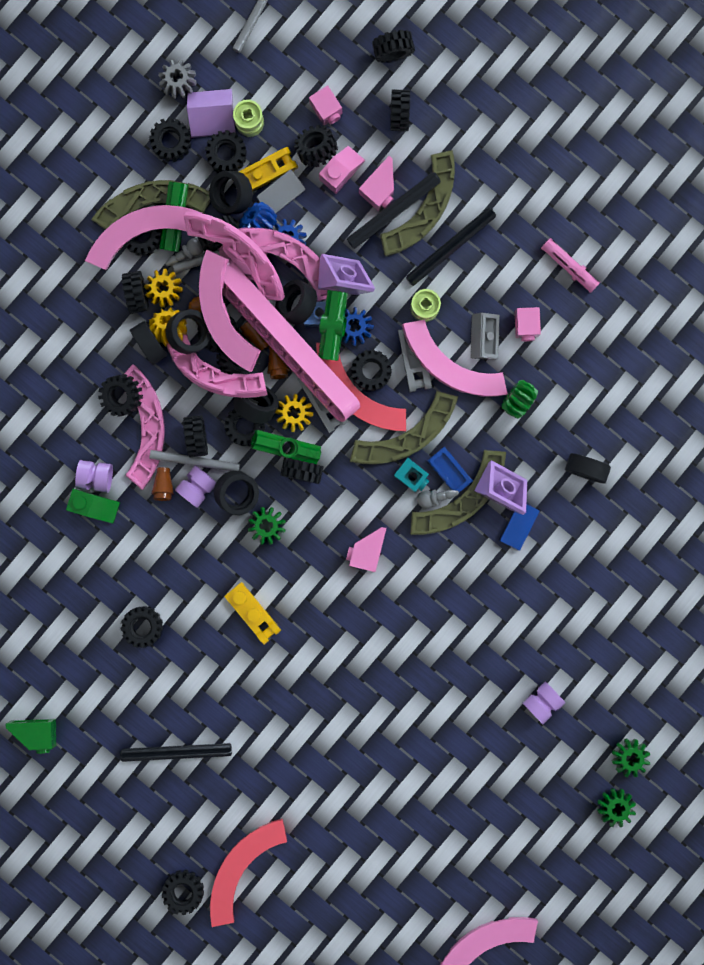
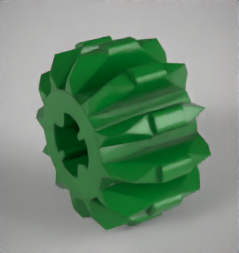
M524 380L518 381L503 400L502 409L510 416L517 419L521 418L537 398L538 390L529 382Z
M261 507L262 516L254 511L253 515L257 520H248L249 523L255 524V527L248 528V531L253 532L256 530L257 532L253 535L252 539L256 540L259 536H262L260 544H264L266 537H268V543L271 545L273 544L272 536L277 540L281 539L280 535L276 533L277 531L282 533L286 531L284 528H279V524H285L286 521H277V518L282 513L277 512L275 516H272L274 512L273 507H270L268 515L266 514L265 507ZM265 519L273 523V528L270 527V532L261 528V524H264L263 520Z
M627 738L624 739L625 746L617 743L616 746L620 750L612 751V754L617 758L611 760L614 765H617L616 771L619 773L623 771L625 777H628L630 773L634 777H638L637 770L645 773L646 770L642 767L643 764L650 765V762L644 759L650 756V752L644 751L646 745L644 743L639 744L637 739H633L630 743ZM633 754L635 756V759H631L630 761H628L626 759L627 756H632Z
M611 788V795L609 796L603 792L602 795L605 801L598 800L597 802L600 806H603L597 809V812L603 815L601 820L603 822L609 821L611 827H614L616 822L619 827H623V820L631 823V819L628 816L636 815V812L631 809L636 806L634 801H630L632 795L630 793L624 795V790L621 788L617 794L615 789ZM618 803L620 807H618V811L615 812L613 809L615 808V804Z

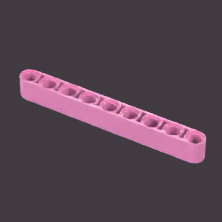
M229 259L224 274L222 294L338 421H346L360 409L358 399L237 265Z

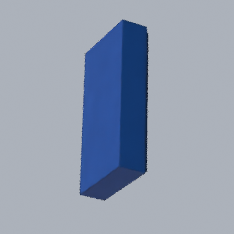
M445 447L427 461L450 490L460 492L473 482Z
M526 504V513L524 515L513 512L499 541L520 551L540 511Z

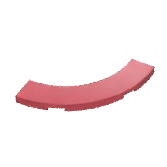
M316 343V351L318 356L320 343ZM340 354L338 361L322 359L358 399L360 409L353 414L354 416L382 429L406 432V409L388 407L365 396L347 376L340 359Z
M283 819L264 824L249 833L232 848L224 859L215 878L211 893L210 918L212 927L234 923L233 902L239 879L248 865L261 853L276 845L287 842Z

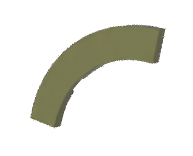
M453 150L431 155L432 172L438 175L441 182L428 192L425 201L416 214L398 228L380 234L385 257L402 252L418 243L435 227L442 217L451 197L454 183L455 163Z
M150 181L125 189L122 193L107 201L91 220L106 230L111 224L131 212L152 205L166 204L169 181H176ZM188 183L186 207L204 214L211 204L209 191Z
M436 391L434 400L426 415L413 428L398 437L375 442L355 440L350 462L384 464L406 458L428 445L444 428L452 415L458 396Z
M483 450L479 471L469 488L459 498L444 507L427 512H412L410 534L423 535L444 531L457 526L474 515L488 500V498L474 491L491 460L504 467L506 452Z

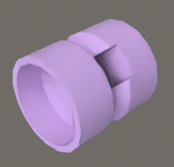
M80 460L76 470V489L90 490L94 487L95 491L109 493L112 484L113 465L98 463L96 466L94 462Z
M195 465L187 474L188 480H182L175 490L198 508L205 500L204 494L210 493L214 489L216 481Z
M546 681L538 687L537 696L531 694L523 702L527 709L542 724L552 716L551 710H559L566 703Z

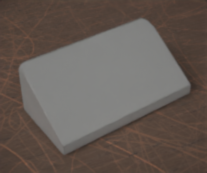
M290 169L256 198L259 203L263 202L271 207L276 214L306 189Z
M476 313L472 315V359H498L500 315L489 313Z

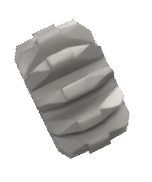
M179 59L178 63L175 64L173 60H170L171 66L163 65L162 68L165 72H160L158 75L162 79L159 85L161 88H164L166 95L172 92V97L176 99L178 93H180L181 97L185 98L184 92L192 93L191 86L197 84L196 80L193 79L196 73L191 70L189 63L183 65V60ZM178 76H181L182 79H178L177 82H174V79H177Z

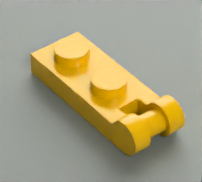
M285 147L239 172L249 179L253 192L280 178L290 169L295 171L298 169V165L290 157L291 152L289 148ZM283 160L285 165L279 168L277 161Z
M243 582L224 596L264 645L269 641V637L274 633L277 635L281 631V628ZM265 621L269 627L262 631L259 625Z

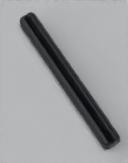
M435 172L430 173L347 238L350 246L353 249L357 248L440 184L441 180Z
M488 207L406 276L407 281L412 286L416 285L496 217L493 209Z
M224 743L126 748L120 751V759L122 762L225 757L232 755V745Z

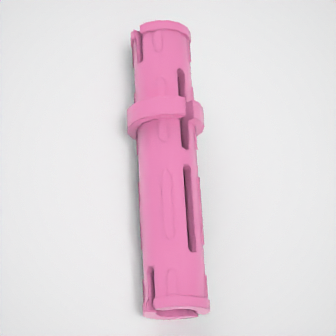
M552 238L542 246L541 249L572 276L571 279L573 281L577 280L589 293L600 284L599 281L585 270L586 267L584 265H579Z

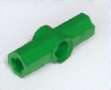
M169 181L166 205L186 208L189 185ZM162 229L160 249L179 252L183 230Z
M327 291L325 313L322 314L320 320L321 342L319 357L322 359L339 360L341 339L345 334L347 324L345 317L347 292Z
M255 430L251 441V449L280 457L317 464L321 456V446L260 430ZM288 441L290 444V450L288 453L285 454L282 450V446L285 442Z

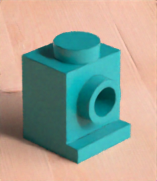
M409 458L405 460L394 475L396 479L413 492H416L417 489L422 491L429 482L426 479L429 474ZM412 472L417 475L415 481H411L408 478Z

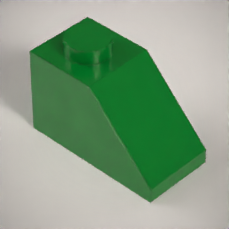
M72 489L66 510L114 524L120 502L79 489Z
M56 719L11 720L5 723L6 729L28 750H36L37 754L49 753L50 749L56 747Z

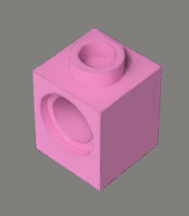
M328 85L309 97V103L323 125L328 123L330 125L334 124L341 118L342 106Z
M540 307L517 308L515 310L516 338H521L522 341L527 342L535 341V337L541 335Z

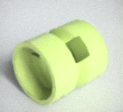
M243 100L235 106L233 118L238 132L247 137L258 135L264 126V118L259 104L252 100Z
M419 290L412 298L410 306L412 316L418 321L425 319V322L435 319L440 310V297L433 290Z

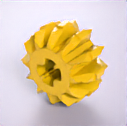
M163 269L162 275H160L155 270L156 278L153 279L151 276H148L147 279L151 284L144 285L145 289L151 290L146 293V297H153L151 303L154 305L160 301V307L162 308L165 307L166 301L170 306H173L174 304L171 299L175 298L179 301L180 297L176 292H183V288L178 286L182 281L180 278L175 279V272H171L168 275L167 269ZM161 285H162V286H167V287H168V291L166 292V291L163 290V291L161 292V290H160L159 287H160Z
M171 307L168 311H164L161 308V313H154L153 318L149 319L151 332L157 341L163 343L165 347L169 343L166 337V325L172 316L180 312L179 310H172ZM186 319L181 320L177 326L178 337L181 341H183V335L187 334Z
M297 394L293 395V401H290L289 396L286 395L285 400L287 404L285 405L279 401L278 405L283 410L277 409L275 412L278 415H283L277 419V422L281 423L286 420L282 427L284 430L291 424V432H295V425H298L299 429L303 431L302 422L307 425L311 424L305 417H312L313 412H306L305 410L310 409L312 405L308 403L303 406L306 401L304 396L297 402ZM291 408H295V410L300 409L301 413H298V418L294 419L293 416H288V413H291Z

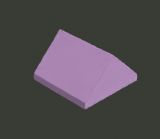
M232 89L187 94V112L192 138L208 137L213 134L216 136L218 131L225 133V130H229L230 133H236L233 118Z
M321 254L318 289L347 292L351 295L374 292L375 287L359 260Z
M491 460L474 491L510 511L524 515L527 502V479Z

